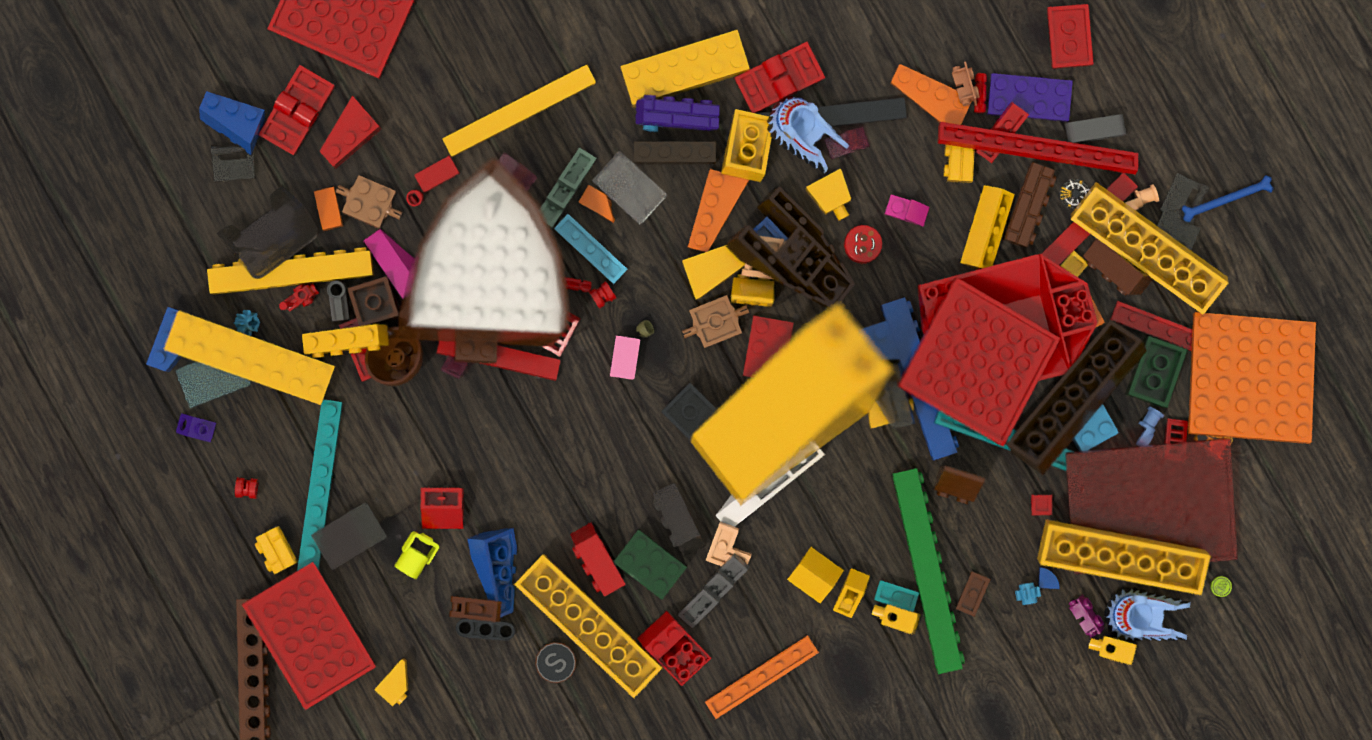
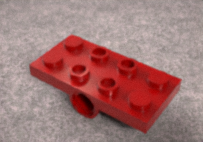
M805 42L781 55H776L764 61L761 65L734 79L751 113H757L825 79V76L808 42Z
M299 65L286 89L280 93L275 101L274 109L261 129L259 136L295 156L334 90L335 85Z

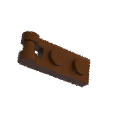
M451 596L452 610L449 611V617L500 622L502 601Z

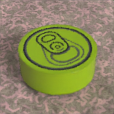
M1218 576L1211 581L1210 589L1214 595L1225 597L1231 592L1232 584L1228 578Z

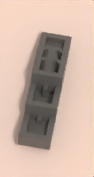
M734 553L696 592L677 615L693 628L719 603L720 599L734 586L735 582L750 566Z

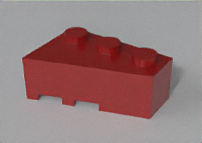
M352 96L320 152L337 169L376 135L381 128Z
M592 522L570 534L575 545L572 550L578 559H583L585 564L582 567L587 575L591 574L594 578L592 584L597 592L601 591L605 597L626 585L602 540L596 533Z

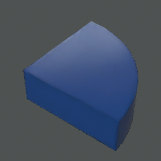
M1039 567L1038 587L1059 589V582L1056 576L1048 569Z

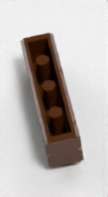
M1034 162L1030 163L1007 227L1004 241L1023 248H1027L1029 244L1033 245L1036 234L1033 233L1035 225L1039 226L1043 214H1040L1042 206H1047L1050 195H1047L1049 187L1053 188L1057 176H1054L1055 170Z

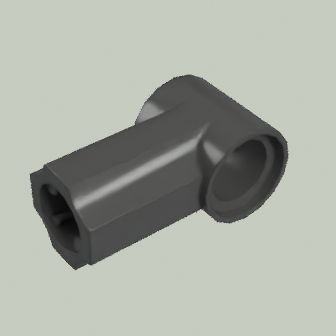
M333 281L327 287L332 321L348 320L350 315L347 287L341 281ZM336 284L342 287V293L339 296L332 293V288Z

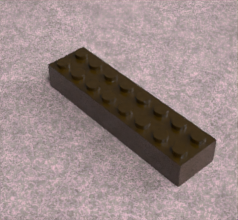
M1110 320L1008 441L1007 446L1011 453L1044 475L1147 352L1143 341Z

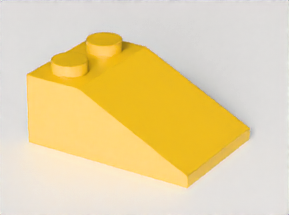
M735 109L721 174L757 182L762 181L766 171L772 138L770 137L771 133L767 130L769 125L767 119L769 116Z
M738 274L737 278L733 277L731 303L772 306L774 281L759 277L758 280L750 279V276Z

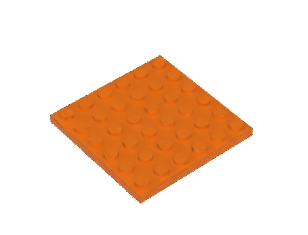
M1200 312L1193 313L1188 434L1303 444L1312 443L1316 322L1212 313L1201 314Z

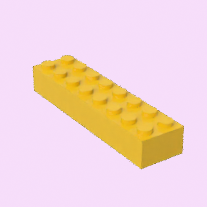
M1095 182L1071 213L1072 221L1201 314L1207 311L1228 284V277L1097 182Z
M181 311L177 312L164 348L166 351L319 405L322 403L335 367Z
M1046 520L1037 560L1042 565L1201 595L1210 554L1203 549Z
M545 554L514 584L633 698L662 669V666Z

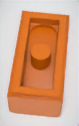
M334 187L314 191L322 230L327 231L344 226Z

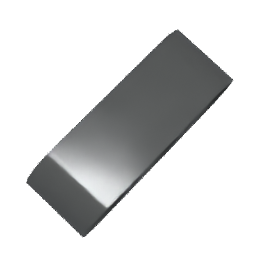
M1123 114L1065 124L1068 142L1083 143L1126 135Z

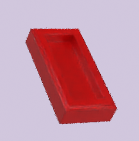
M449 155L414 176L423 193H426L460 173Z

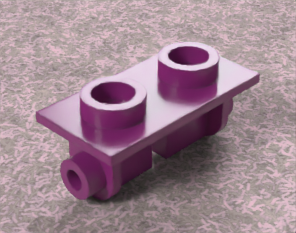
M1081 594L1077 601L1074 599L1069 602V609L1075 618H1085L1079 624L1086 635H1089L1091 638L1103 631V620L1099 615L1095 614L1092 609V603L1087 597L1085 598Z

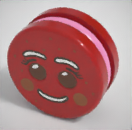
M856 226L845 237V253L856 263L865 264L872 262L882 250V238L878 231L871 226Z

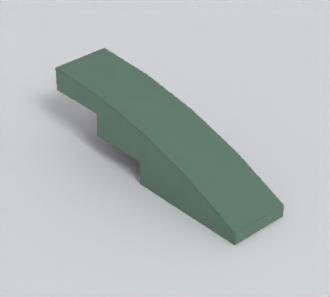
M581 148L577 150L540 208L549 229L553 228L597 159Z

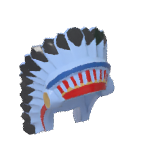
M791 96L783 99L774 105L767 119L769 124L767 130L771 133L770 137L775 139L777 145H782L783 149L789 150L799 159H804L806 164L810 163L813 168H818L822 173H825L828 167L821 155V151L813 145L824 134H828L845 149L849 147L832 126L820 116L818 107L814 103H809L802 98Z
M1136 587L1117 590L1116 594L1111 595L1104 612L1106 623L1108 624L1107 628L1109 631H1112L1113 636L1128 642L1133 640H1187V635L1174 629L1163 628L1162 622L1164 620V610L1176 611L1177 609L1190 608V601H1181L1180 598L1165 597L1162 594L1147 593L1144 589L1138 590Z

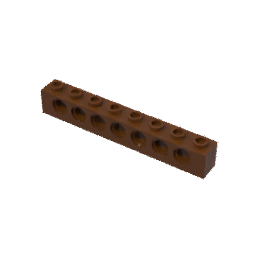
M251 598L236 599L240 740H251L252 737L267 740L271 736L270 725H267V717H270V705H267L266 697L270 695L269 684H266V676H269V664L265 662V656H268L269 649L255 626L248 622V614L242 606L244 602ZM250 634H255L258 637L256 645L249 643L248 638ZM252 654L256 655L259 659L256 666L251 665L249 662V657ZM251 675L259 678L257 686L250 684L249 679ZM251 696L259 698L260 703L257 707L251 705ZM252 716L260 719L259 727L251 725L250 720Z

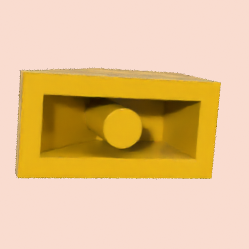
M851 568L833 611L852 618L865 592L870 576Z
M404 658L375 688V691L392 706L396 703L400 705L407 697L405 694L408 690L407 660Z

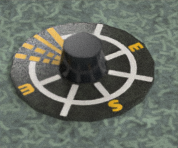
M1072 179L1062 186L1060 197L1064 205L1075 209L1090 189L1082 180Z

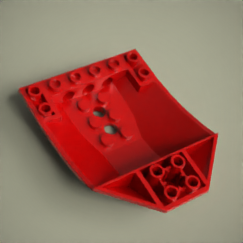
M1042 254L918 285L923 334L926 333L954 278H958L1059 337L1060 340L1038 381L1064 375L1080 357L1098 324L1088 283Z

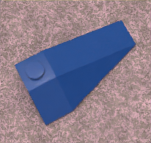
M514 528L483 532L468 538L471 559L488 600L502 601L500 618L512 613L514 610L515 592L512 578L513 574H516L513 560L514 554L517 555Z

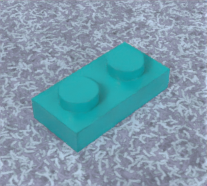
M880 580L874 600L914 612L919 592Z

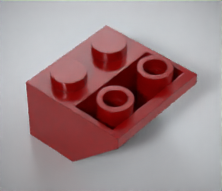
M421 488L422 529H464V488Z

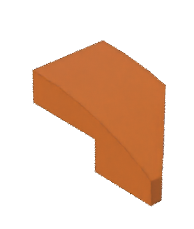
M588 185L579 203L614 223L615 217L612 214L611 200L608 199L606 194Z

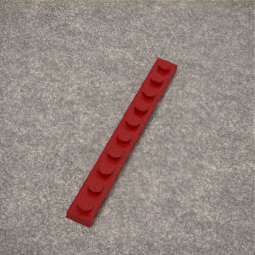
M940 122L938 126L939 144L1135 175L1138 172V153L946 122Z

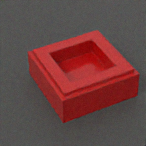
M1031 495V515H1052V495Z

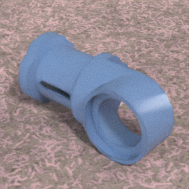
M1150 406L1147 408L1148 412L1144 419L1138 423L1145 429L1137 440L1136 445L1144 450L1154 436V428L1158 421L1165 416Z

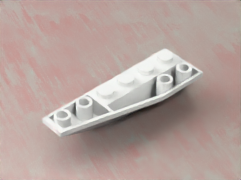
M819 448L742 506L739 505L731 494L716 514V517L720 522L735 527L825 454Z

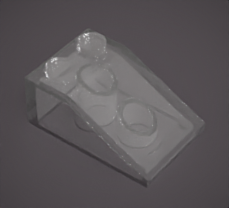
M620 151L592 180L640 225L667 196L658 185Z

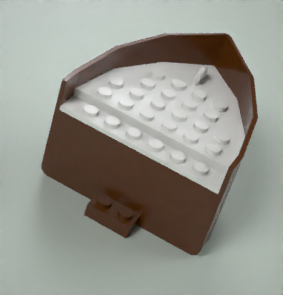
M492 159L444 203L411 266L399 314L398 338L455 342L454 362L495 364L497 362V344L553 346L568 328V302L560 251L539 205L496 159Z

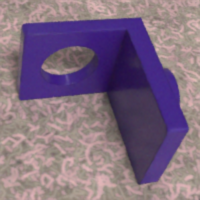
M181 413L176 433L211 442L216 423ZM186 420L187 424L185 429L183 430L182 426L184 421Z

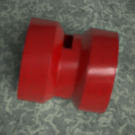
M606 281L601 284L600 288L589 291L599 309L604 307L606 302L616 299L615 294Z
M237 477L235 497L242 498L248 496L251 499H257L258 479L251 478L250 480H245L244 478Z

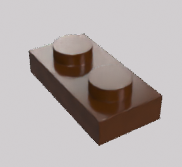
M971 571L955 609L975 617L991 579Z

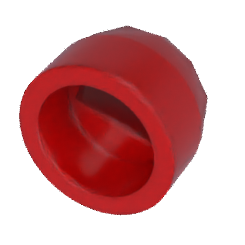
M412 190L408 192L406 200L411 206H419L422 204L424 196L421 191ZM415 193L416 196L419 198L420 201L418 202L417 199H416V198L414 197V195H412V194Z

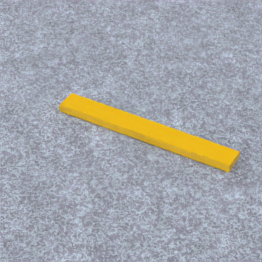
M585 65L442 139L451 157H454L596 84V81L588 66Z

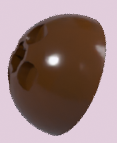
M391 327L387 329L389 345L380 346V350L368 351L367 348L365 366L371 378L378 383L387 386H399L409 382L418 374L423 362V349L419 340L398 338V327Z

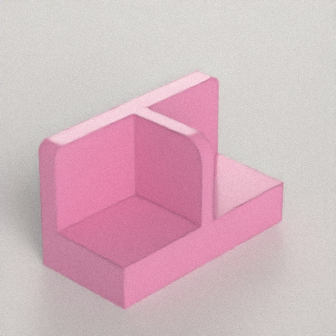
M616 336L610 377L632 380L635 378L640 346L639 339Z

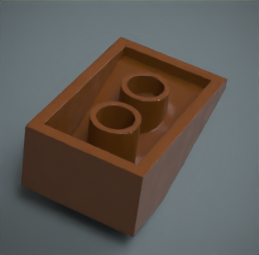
M940 466L933 490L937 491L936 495L948 498L949 495L957 497V502L968 505L969 501H975L985 479L950 467Z

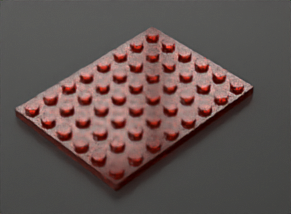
M1229 438L1065 453L1070 524L1203 549L1210 554L1209 562L1238 560ZM1073 571L1074 574H1085L1083 572Z

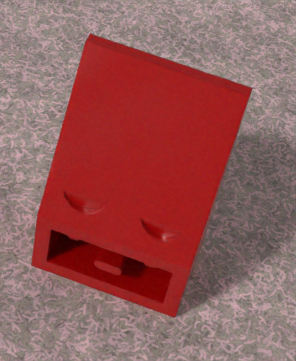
M668 611L637 638L642 646L681 686L712 659Z

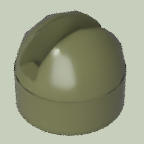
M644 320L637 325L636 332L639 331V336L645 338L654 333V328L648 320Z

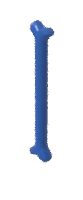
M1266 175L1259 183L1193 208L1183 205L1181 209L1184 212L1183 220L1191 222L1195 215L1261 190L1272 192L1273 187L1270 184L1272 179Z

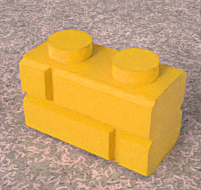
M945 145V156H948V164H944V177H947V182L972 183L974 149Z
M280 526L256 537L257 542L255 546L260 554L264 553L267 559L264 563L269 572L273 571L274 574H277L298 563Z

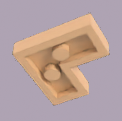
M720 522L706 561L722 566L735 553L748 564L751 554L733 547L739 528Z

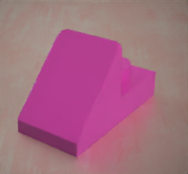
M890 195L884 215L923 227L929 207L912 199L907 200Z

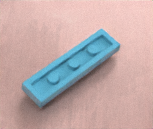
M569 214L554 228L613 284L628 270Z

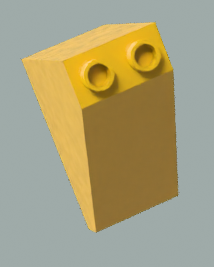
M838 304L806 327L693 434L691 443L739 505L742 506L868 414L892 370Z

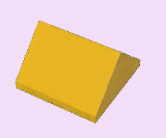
M810 547L787 580L821 603L833 589L844 570Z

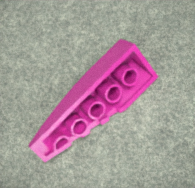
M379 229L366 238L364 242L403 298L414 258Z

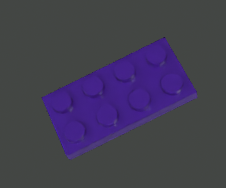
M991 73L987 115L1001 116L1009 104L1014 102L1029 114L1027 118L1068 122L1072 81Z

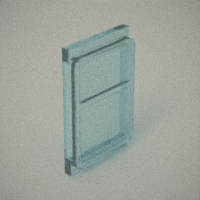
M195 362L176 370L178 380L190 408L251 385L250 380L200 362Z

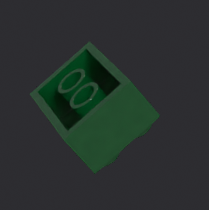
M1147 336L1143 341L1147 352L1135 365L1125 395L1161 408H1167L1187 349Z
M639 529L614 560L617 566L661 600L687 568L686 565Z

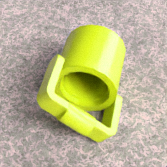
M413 531L402 547L403 552L394 566L417 580L425 565L430 564L439 549V545L428 535ZM416 537L421 542L433 546L427 556L411 547Z

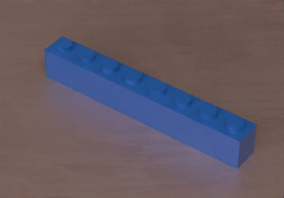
M905 297L880 306L897 348L903 374L921 342L917 334L920 331L916 320H912L910 314L913 312L910 300L906 301ZM910 394L932 460L957 453L956 448H959L956 437L951 436L949 428L934 423L938 410Z

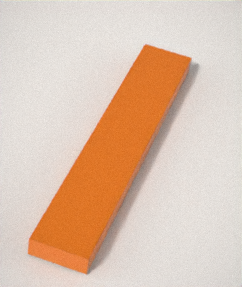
M807 635L706 700L705 703L715 719H717L819 652Z

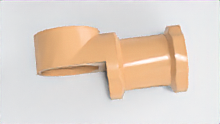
M1152 184L1147 189L1141 191L1134 190L1135 199L1125 203L1137 211L1146 203L1152 201L1159 202L1156 187Z

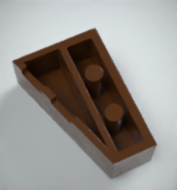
M1096 239L1083 255L1088 260L1086 262L1087 265L1094 270L1098 269L1103 273L1101 276L1110 283L1114 282L1118 286L1117 290L1123 295H1141L1153 280V278L1099 239Z

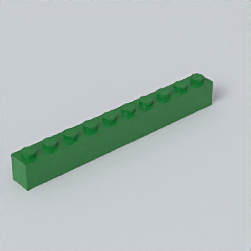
M917 468L892 473L936 671L938 674L963 669L962 664L965 663L963 652H959L957 646L960 643L958 631L954 632L953 624L956 623L953 611H949L948 604L951 603L949 591L945 592L943 585L947 583L944 571H940L939 564L942 563L940 552H936L934 545L938 543L935 531L931 532L930 524L933 523L931 512L926 510L925 504H928V497L926 491L922 492L921 484L924 483L922 472H918Z

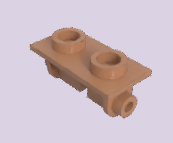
M964 62V68L956 66L952 72L955 85L964 86L957 88L959 101L963 106H968L971 104L970 102L974 101L975 106H977L976 98L980 97L977 86H973L971 82L974 79L972 68H968L966 62Z

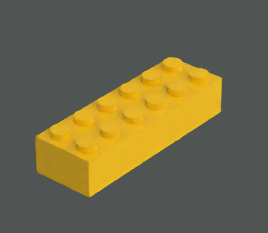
M738 30L621 66L633 108L636 107V101L644 98V95H655L656 99L660 100L663 97H670L741 75L750 69Z

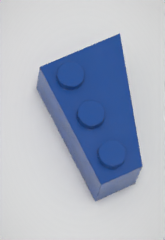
M206 91L199 107L200 120L218 133H222L230 138L231 142L235 145L238 144L251 155L265 122V110Z
M167 307L146 365L170 372L182 356L164 350L178 310Z
M887 321L860 329L861 333L883 360H900Z

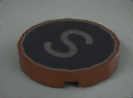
M553 642L546 644L536 656L535 665L537 672L544 680L551 683L566 681L576 669L574 652L564 643Z

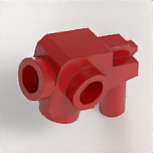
M313 283L306 286L301 284L293 289L295 293L281 302L279 307L281 310L288 309L289 312L301 305L306 307L314 302L313 298L317 296L319 291Z

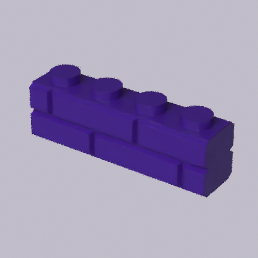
M644 95V98L636 101V124L713 131L719 128L718 116L720 106L713 105L710 100H700V103H694V99L683 98L680 102L675 101V97H663V100H658L655 95Z

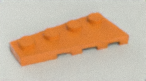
M899 64L891 81L893 86L917 103L924 111L932 115L939 123L946 122L961 125L970 106H963L960 103L957 90Z
M712 169L709 170L688 248L702 252L709 251L746 187L748 179L721 174V172Z

